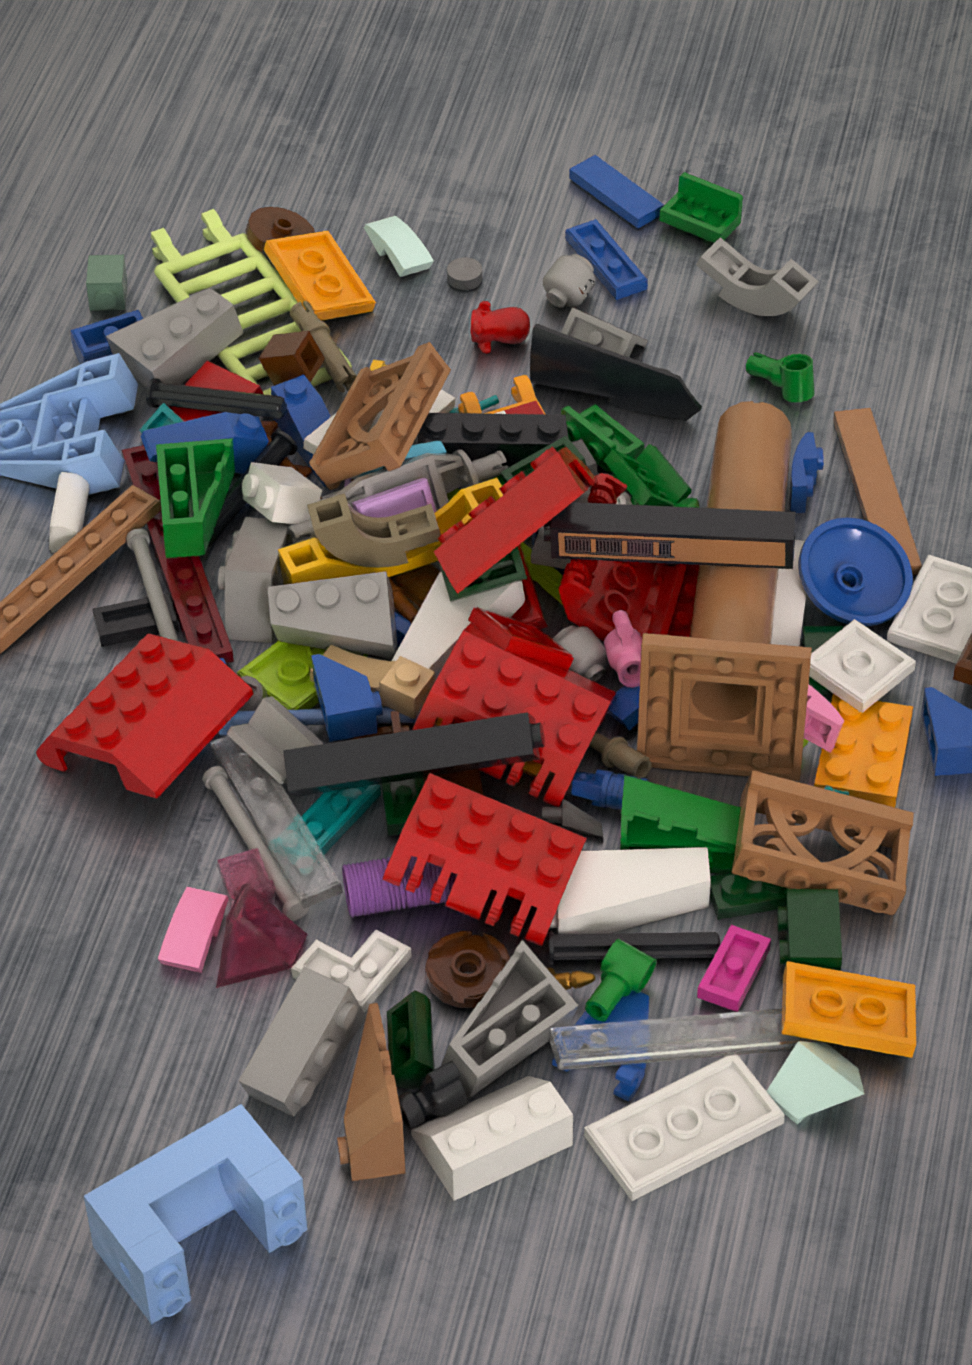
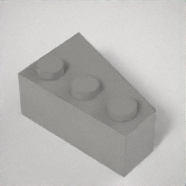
M208 288L107 335L106 339L112 354L119 353L134 378L145 387L153 378L160 379L162 383L181 385L195 374L206 361L212 360L241 336L243 330L234 305L212 288Z
M245 517L240 531H234L232 548L227 549L225 566H220L218 575V587L220 590H225V630L229 640L272 643L274 631L270 624L268 587L284 585L278 549L291 545V535L288 533V526L291 524L271 522L266 518Z
M386 571L268 587L270 624L278 641L325 650L332 644L361 656L368 654L385 657L387 661H392L396 654L398 644L393 590Z
M522 940L503 970L494 979L482 1000L478 1002L450 1042L441 1066L450 1061L454 1062L460 1074L459 1080L467 1097L470 1099L567 1029L579 1005Z
M305 966L302 968L239 1079V1083L249 1096L292 1117L297 1114L301 1107L309 1102L314 1089L366 1020V1015L351 989Z

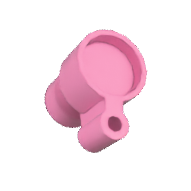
M619 610L612 616L616 629L606 636L603 645L606 649L608 662L617 672L619 681L626 687L634 688L640 686L642 637L636 629H633L628 614L623 610Z

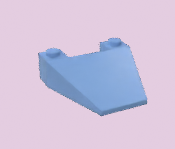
M119 353L84 362L0 404V476L57 489L58 478L61 472L74 473L82 476L88 482V495L120 487L124 459L105 429L98 431L100 418L122 414L134 409L138 383Z

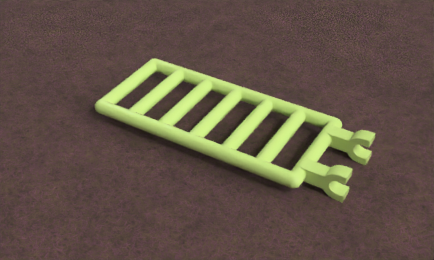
M214 209L201 213V218L207 228L203 229V236L214 244L183 256L174 247L164 228L151 232V238L157 246L152 248L153 255L163 262L155 267L154 273L176 303L189 298L191 294L256 269L262 274L263 279L224 293L221 296L233 305L274 290L281 299L239 315L238 319L242 330L289 312L298 303L280 274L264 254L255 249L245 233L232 237L223 226L219 215ZM242 249L248 257L179 283L173 275ZM292 322L231 347L227 346L217 356L230 372L257 384L255 381L268 376L262 364L260 363L245 369L238 359L265 349L273 335L301 332L295 322ZM343 354V356H344L345 359L347 360V363H348L349 366L352 368V365H351L350 361H349V360L347 359V357ZM322 367L317 371L311 383L313 386H317L332 380L326 369ZM271 388L264 390L263 394L271 395Z

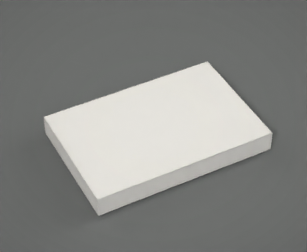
M928 555L912 585V590L906 604L897 613L888 630L887 642L957 663L972 633V568Z

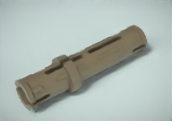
M304 301V307L301 302L296 303L290 310L291 318L301 331H310L325 358L322 365L333 379L339 392H345L344 386L349 391L357 375L330 337L329 327L325 322L320 321L309 302Z

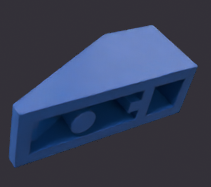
M301 375L271 387V395L285 398V403L287 404L284 417L281 419L273 418V420L277 422L281 431L287 433L296 442L297 452L311 468L321 484L326 487L325 483L310 466L313 454L303 447L304 439L327 421L331 415L319 393L305 375Z
M229 412L145 430L140 436L151 462H157L156 444L233 438L235 473L243 474L249 468L250 463L255 461L269 442L259 417L246 413L236 414Z

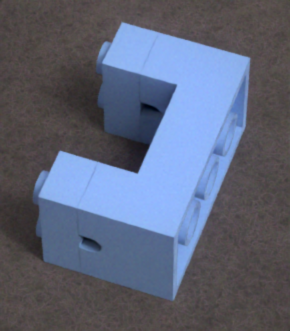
M242 1104L84 1195L93 1248L151 1325L163 1317L175 1315L186 1303L191 1301L184 1249L178 1242L232 1210L237 1212L268 1253L282 1245L287 1246L294 1243L303 1232L307 1231L303 1178Z

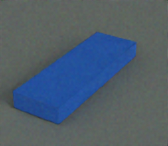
M593 155L569 169V179L637 229L660 216V209L664 206L663 203L598 156Z
M597 219L565 230L566 241L578 255L591 263L594 268L593 273L616 300L647 290L648 279Z

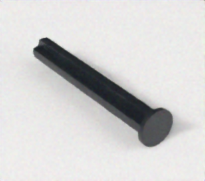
M156 378L151 379L146 388V402L150 408H157L165 403L167 406L236 414L246 413L253 416L276 419L283 418L287 410L285 398L281 396L162 383L160 379Z
M275 430L271 434L272 441L253 463L279 466L288 455H294L297 452V444L287 433ZM249 468L227 492L207 549L246 505L247 502L243 499L242 482L245 475L248 474Z
M548 930L549 965H553L554 960L604 959L608 950L617 939L626 942L655 959L714 958L720 946V938L716 932L553 935V930Z

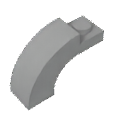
M721 237L696 263L700 269L723 287L718 295L736 308L760 316H777L790 311L819 282L792 259L779 270L762 269L748 261Z

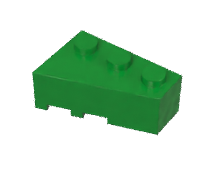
M233 438L156 444L166 558L205 555L235 473Z
M624 775L620 850L707 847L710 873H732L741 807Z

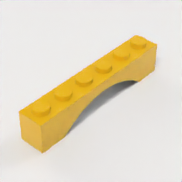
M494 478L463 488L447 504L435 512L441 535L460 520L465 525L470 523L472 518L468 513L490 496L496 501L501 498L503 494L499 490L502 487L499 480ZM316 537L278 549L283 584L286 585L385 571L388 577L438 561L433 551L442 544L438 541L405 551L408 563L379 568L358 566L343 561L331 554Z

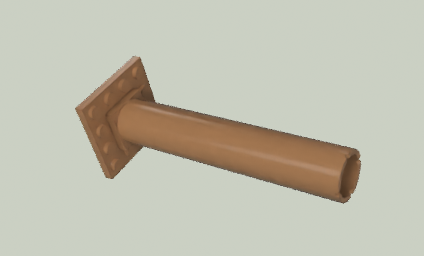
M747 401L729 407L720 416L716 430L706 508L785 511L792 429L790 421L781 410L768 403ZM699 565L690 637L643 633L637 751L649 757L651 768L750 776L752 770L788 780L800 781L812 648L771 644L778 568Z

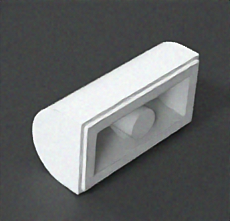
M61 472L59 474L50 522L49 550H51V553H56L83 529L89 484L82 476L74 473Z

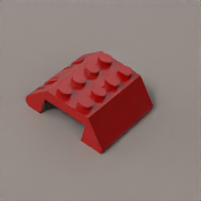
M553 446L530 463L534 469L532 473L526 476L521 471L499 488L503 494L501 498L496 501L490 496L468 513L472 518L470 523L465 525L460 520L437 538L442 545L433 552L457 593L461 592L597 482L589 468L566 446L558 452Z
M598 474L595 476L597 482L591 486L587 503L616 504L617 498L627 489V485L609 474ZM571 559L570 563H567L559 586V594L568 620L579 627H588L602 641L605 640L611 631L616 629L612 616L619 610H623L628 614L633 629H636L641 637H643V633L690 637L699 565L677 564L675 566H666L664 563Z
M470 623L462 631L432 686L412 730L435 727L439 718L443 719L440 725L443 726L528 712L535 718L536 723H542L545 737V747L539 748L540 760H533L542 766L530 785L529 794L538 798L551 771L555 775L543 801L555 807H560L616 692L571 670H564L505 651ZM526 762L514 763L505 783L514 787L524 772L523 768ZM507 765L478 770L500 780Z
M147 634L46 738L37 749L36 754L44 765L64 772L68 769L64 761V757L68 752L116 765L126 790L157 799L254 693L252 688L210 649Z
M429 773L402 829L382 880L400 887L412 856H414L417 860L405 890L414 893L422 882L427 862L442 868V871L432 887L431 901L440 903L451 874L455 873L457 877L446 901V907L479 920L491 890H496L497 894L485 921L486 924L494 926L502 914V906L506 896L516 898L523 902L512 920L510 934L519 937L531 906H534L537 910L525 940L542 946L587 838Z

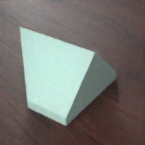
M798 1041L767 1089V1093L782 1112L797 1125L808 1115L865 1094L859 1069L826 1042Z

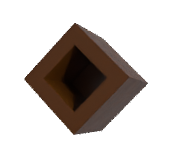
M310 331L273 335L258 358L274 386L301 375H305L311 383L325 360Z

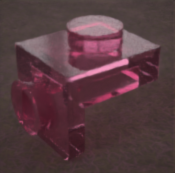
M258 848L218 859L217 867L229 897L232 911L244 908L245 912H252L269 904L268 900L273 899L276 888L273 880L269 881Z

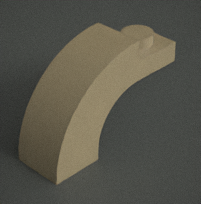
M345 493L307 505L314 532L320 543L334 556L358 566L379 568L406 564L408 560L405 551L438 542L437 538L441 536L432 504L381 518L365 516L355 511L348 503Z

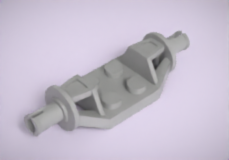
M462 449L454 451L453 454L425 453L403 461L400 468L391 471L383 468L358 477L332 497L345 493L348 503L353 508L352 502L420 478L428 479L437 512L449 502L447 493L459 487L463 489L500 476V472L507 469L508 466H502V463L507 461L501 451H496L494 454L471 461ZM311 519L288 526V533L294 535L290 537L292 544L314 537L317 538Z

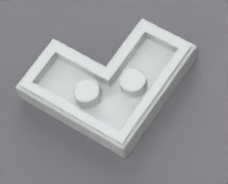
M378 930L372 933L352 958L316 939L292 966V978L297 979L302 968L305 966L344 984L351 989L365 1013L369 1004H372L410 960L412 952L411 947Z

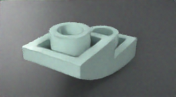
M397 216L371 222L364 226L379 256L387 254L400 277L430 269L434 260L411 228Z

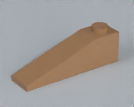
M378 1003L369 1004L344 1114L345 1136L337 1137L340 1165L349 1164L352 1181L406 1173L403 1120L396 1082L391 1072L390 1055L386 1049L385 1033Z

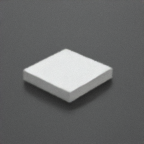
M854 619L811 653L809 677L863 713L915 671L916 661Z

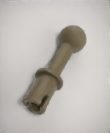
M598 732L595 733L589 746L602 754L604 765L609 768L617 767L628 775L640 779L648 775L651 769L649 757L628 746L627 740L623 737L617 736L610 740Z

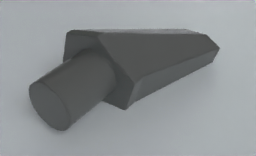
M563 800L562 807H542V820L550 823H562V828L571 832L603 839L602 823L567 800Z

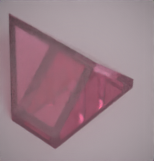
M248 883L241 886L227 916L216 988L292 968L308 935Z

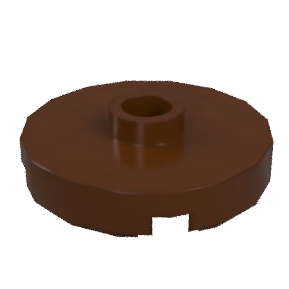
M271 206L259 208L252 212L245 229L247 239L255 249L261 252L265 247L266 240L315 233L313 226L296 212Z
M472 931L455 932L444 936L431 947L425 965L426 982L431 992L442 1002L458 1008H475L489 990L499 972L503 970L510 960V956L505 946L491 935L483 933L482 937L472 935Z

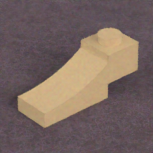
M332 644L323 654V656L367 676L371 692L378 691L380 694L382 708L384 706L389 707L412 719H415L421 711L435 683L434 671L402 656L397 661L378 660L351 653ZM313 669L310 670V681L314 682Z

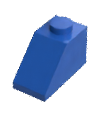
M321 654L311 655L314 685L329 742L377 733L376 716L383 715L380 694L378 691L371 692L368 677Z
M933 687L924 688L921 717L934 775L972 773V710Z

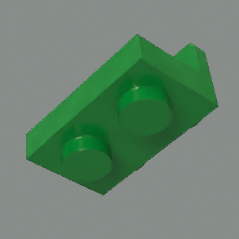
M683 172L679 176L678 192L660 209L659 221L715 243L720 237L725 240L741 224L743 196Z
M596 404L581 413H577L570 406L561 409V415H566L569 440L575 442L582 439L596 464L609 474L613 472L603 460L613 449L633 459H636L644 450V443Z
M648 444L636 459L613 449L603 460L612 470L613 474L611 476L627 485L626 490L632 495L630 501L633 505L672 507L686 499L692 492L689 485L658 448L652 444Z

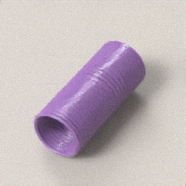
M412 856L400 887L382 880L390 861L389 857L387 859L382 858L381 860L377 858V860L373 859L368 862L360 861V863L356 862L355 864L353 862L352 864H343V884L349 915L352 918L359 915L362 917V915L366 916L371 913L379 914V912L383 913L384 911L387 913L391 909L395 911L396 908L400 911L401 907L405 910L406 906L410 909L413 906L416 908L426 904L428 906L429 904H438L431 901L430 898L432 887L435 881L438 880L442 868L427 862L422 882L419 888L412 893L405 890L417 860L414 856ZM451 874L440 903H446L457 874Z

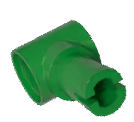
M755 352L747 359L746 372L749 375L767 379L774 386L781 388L782 397L785 400L794 403L804 402L815 395L813 360L810 356L806 354H791L777 360Z
M617 939L608 950L600 968L602 982L586 1002V1012L598 1021H606L622 997L628 996L632 990L640 993L645 988L654 972L657 959Z

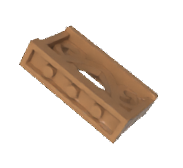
M430 342L418 346L413 356L373 371L369 367L359 371L310 460V466L329 490L338 488L341 481L382 466H385L388 471L401 467L451 371ZM384 409V411H383L382 415L380 416L378 422H377V423L373 426V428L369 431V429H370V427H371V425H372L374 419L376 418L377 414Z
M752 770L740 799L739 807H741L732 873L747 877L753 881H762L788 889H838L839 902L869 909L875 913L894 915L906 894L907 886L905 884L909 839L914 813ZM756 813L766 815L768 824L754 826ZM815 828L832 833L835 840L843 848L851 853L839 859L820 862L806 850L796 837L805 836ZM773 835L775 837L769 839L764 847L753 844V840L759 836ZM880 845L892 848L891 860L876 852ZM868 860L880 866L887 874L888 880L878 877L877 868Z

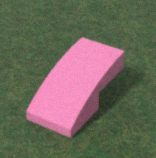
M808 685L804 739L831 753L840 734L844 719L825 697Z
M187 887L176 907L158 956L159 962L164 965L202 973L212 937L217 938L229 897L223 894Z

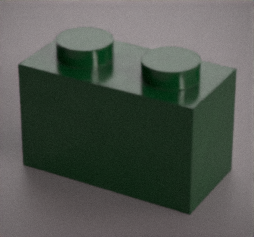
M787 889L785 906L777 907V932H785V940H779V966H786L787 961L841 971L842 943L838 889Z

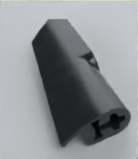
M536 324L533 328L530 351V381L532 384L606 397L610 405L619 409L683 421L690 419L702 408L690 393L682 378L671 373L669 370L642 363L540 324Z

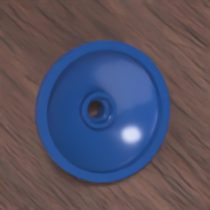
M848 517L827 521L811 532L799 554L798 569L804 590L811 601L822 612L839 622L849 624L855 619L864 626L882 624L896 616L910 596L913 575L904 549L890 533L869 521ZM842 580L847 581L851 587L845 585Z

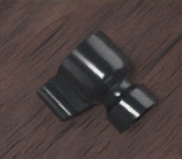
M453 1061L427 1073L421 1079L419 1089L416 1092L407 1091L398 1096L402 1120L410 1130L425 1123L428 1115L433 1114L437 1117H443L468 1105L467 1095L459 1080V1071Z

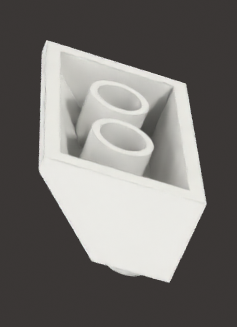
M527 1076L468 1103V1105L446 1116L438 1117L412 1129L411 1135L453 1201L572 1146L573 1114L550 1081Z

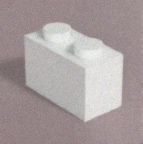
M251 462L249 472L245 475L242 482L243 499L271 522L296 525L310 520L307 505L318 502L322 493V489L294 468Z

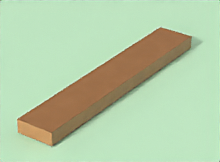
M871 408L834 411L833 422L864 520L883 528L898 541L909 559L912 575H918L922 567Z
M131 485L0 602V654L126 542V536L130 531L141 529L161 511L160 500Z

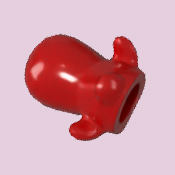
M482 301L478 308L472 311L471 339L472 342L478 344L481 352L485 354L491 352L492 341L513 345L520 344L526 340L530 333V318L521 308L506 307L491 311V303L489 301Z

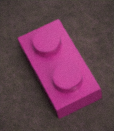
M731 925L698 986L697 998L738 1012L770 951L771 938Z

